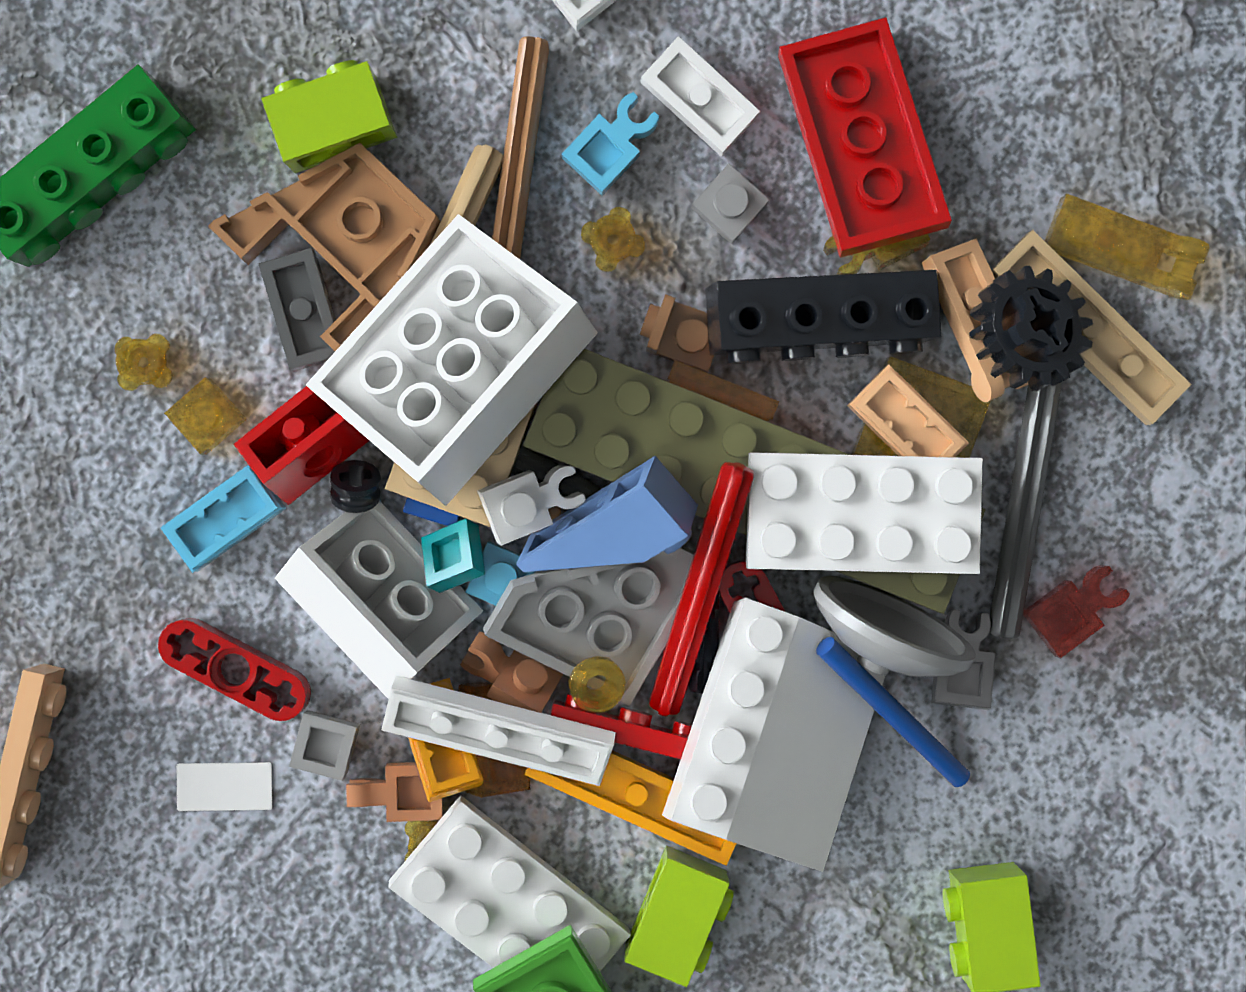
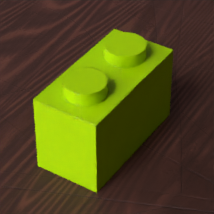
M355 60L337 63L326 70L327 75L308 82L305 79L285 81L274 88V94L261 98L282 160L295 174L313 168L358 143H361L367 149L398 138L377 77L368 61L360 64Z
M666 845L630 931L631 936L625 943V962L687 987L693 972L702 973L708 963L713 941L707 938L714 921L723 922L731 907L734 890L728 888L730 882L727 871Z
M1014 862L948 870L950 887L943 888V904L948 922H955L957 942L949 944L950 960L955 977H962L971 992H1002L1041 987L1027 875Z

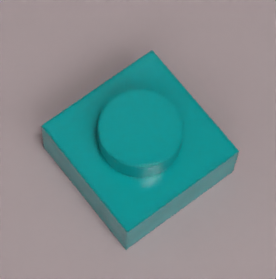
M465 518L421 537L426 586L442 593L485 575L479 525Z

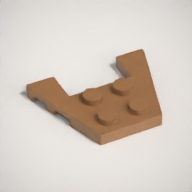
M361 143L298 175L299 181L273 195L266 192L251 200V206L231 217L224 214L208 225L248 265L290 225L360 293V296L320 336L334 351L343 344L427 250L441 222L430 208Z

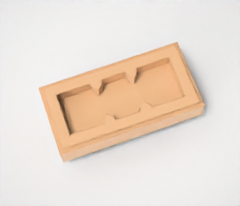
M886 365L847 405L898 456L956 457L969 444L890 365Z

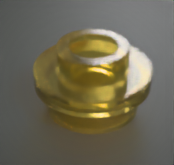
M601 656L590 657L580 662L573 669L569 679V690L574 702L580 708L589 712H605L612 709L621 700L626 686L624 674L618 664L609 658ZM601 675L606 678L604 685L599 689H589L587 687L589 679L594 676Z

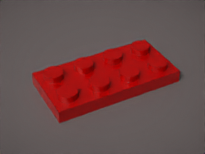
M881 18L780 46L778 58L839 257H846L949 228L952 219L887 18Z

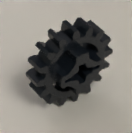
M1024 266L1014 274L1010 270L1006 271L979 292L978 296L982 303L970 311V316L980 321L981 325L969 332V336L975 340H983L985 346L976 354L978 360L991 357L995 364L990 375L996 378L1004 372L1009 373L1010 387L1014 389L1028 382L1031 391H1038L1048 385L1053 387L1070 378L1069 373L1083 367L1085 364L1080 353L1092 348L1093 345L1091 340L1082 336V331L1093 325L1092 319L1080 317L1078 309L1086 303L1085 299L1081 297L1071 300L1067 294L1072 283L1067 279L1056 286L1052 283L1053 272L1048 268L1037 276L1034 275L1031 266Z

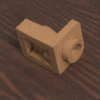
M667 294L664 296L661 307L650 304L640 332L641 336L649 338L646 352L708 373L714 355H710L707 313L675 302L676 298Z

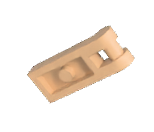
M976 238L929 256L922 262L924 270H937L939 303L972 373L971 385L973 391L981 401L989 402L1001 397L1005 389L1010 387V374L1004 372L996 378L990 375L995 362L991 357L978 360L976 354L985 347L983 340H975L969 336V332L981 325L980 321L970 316V311L982 303L978 296L979 292L995 280ZM1028 382L1025 383V384H1023L1022 386L1016 388V389H1020V388H1022V387L1027 386V385H1028Z

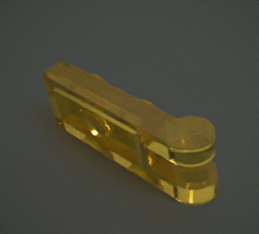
M1065 194L1060 198L1045 238V242L1060 256L1183 300H1190L1197 284L1193 279L1198 264H1204L1211 247L1200 239L1177 235L1069 194ZM1162 253L1176 258L1171 272L1157 268Z

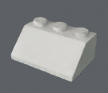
M380 501L374 508L366 512H344L301 545L275 577L279 584L388 699L395 675L412 679L483 612L480 606L465 593L460 585L442 593H438L426 586L422 545Z

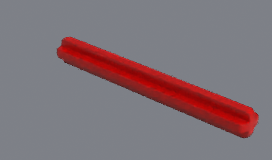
M725 462L721 466L649 699L650 707L658 711V714L661 716L677 715L681 711L755 477L752 469L739 462Z

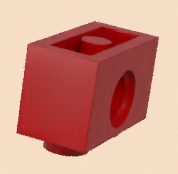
M306 386L233 445L261 482L287 505H290L329 474L337 464L344 462L370 440Z

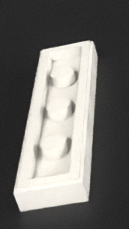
M396 675L391 687L381 729L382 731L597 786L601 784L614 746L616 733Z

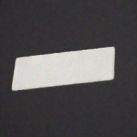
M270 762L179 763L176 766L178 811L272 809V764Z

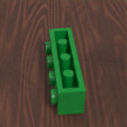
M139 64L0 177V251L6 259L30 267L32 264L39 265L46 262L59 251L61 247L59 242L75 229L82 230L92 225L102 215V207L117 194L125 195L136 189L146 177L145 171L160 159L168 160L186 147L188 143L187 137L197 129L156 79Z

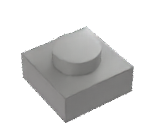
M728 163L694 201L691 209L729 243L733 244L764 209L770 199Z
M307 710L302 716L289 767L343 781L347 777L360 724Z

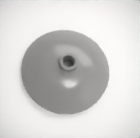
M837 576L821 577L814 588L813 593L817 606L835 635L845 645L859 654L857 661L863 667L874 673L888 675L891 670L912 677L949 676L969 670L976 658V652L970 643L954 629L926 611L888 592L855 580Z

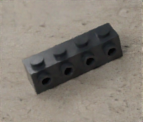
M937 270L716 281L705 289L710 355H726L727 364L760 362L761 352L781 351L782 361L807 360L815 358V349L835 348L836 358L859 357L869 355V346L889 345V354L891 355L923 352L922 343L942 337Z

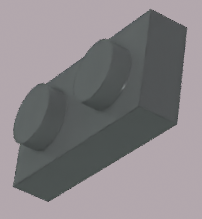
M309 248L258 263L289 369L295 372L325 363L335 351L320 336L336 321L316 251Z

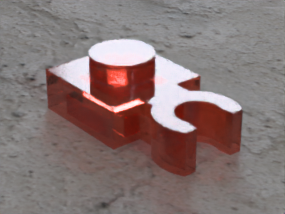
M1099 565L1090 569L1083 579V587L1079 590L1072 581L1064 580L1024 610L1023 615L1055 657L1061 659L1105 626L1095 612L1102 607H1118L1128 599L1130 593L1124 588H1117L1108 596H1104L1101 593V580L1113 572L1110 566Z

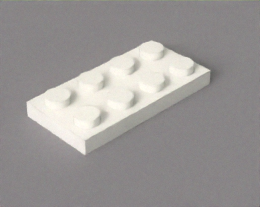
M749 453L748 468L754 471L755 477L747 501L746 568L980 574L983 458Z
M461 795L389 880V889L493 968L571 925L597 968L601 971L631 936L629 927Z

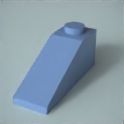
M654 456L588 497L579 507L569 509L553 519V525L531 533L516 565L523 572L641 563L662 551L666 554L673 553L681 548L692 534L691 526L698 504L659 459Z

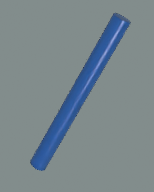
M827 637L819 643L816 649L817 655L954 787H961L968 782L970 771L833 637Z

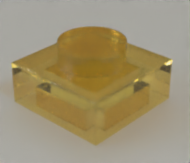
M204 377L164 413L200 455H207L247 420L216 383L208 377Z

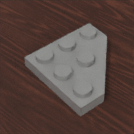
M682 546L670 554L662 551L641 563L546 570L510 580L483 627L485 636L630 706L667 644L695 552Z

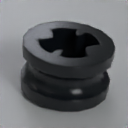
M349 460L337 464L330 474V499L332 504L338 509L349 513H361L374 508L380 499L379 485L381 475L379 470L373 464L361 460Z

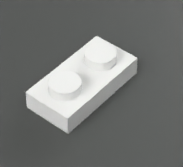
M679 36L641 77V84L721 157L758 118L760 113L759 109Z

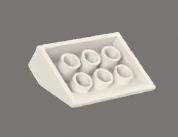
M458 214L309 380L306 386L441 503L447 506L598 332L577 301Z
M748 598L735 601L731 608L662 816L673 822L823 872L874 709L817 655L816 649L822 640L827 637H833L856 661L859 654L845 645L833 631L801 617ZM866 669L883 685L885 675H880Z

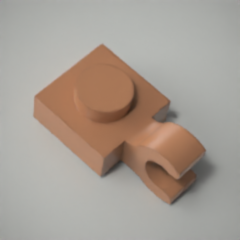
M480 631L460 664L467 672L482 677L493 684L486 695L490 699L542 713L563 676L561 672L516 650L508 657L499 642L485 636V633Z
M416 762L387 763L385 766L386 780L355 778L350 779V783L346 784L347 807L386 805L387 822L440 820L444 816L443 798L428 802Z

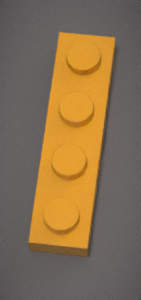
M612 750L600 786L527 768L524 775L725 866H727L737 844L673 822L662 816L674 778Z

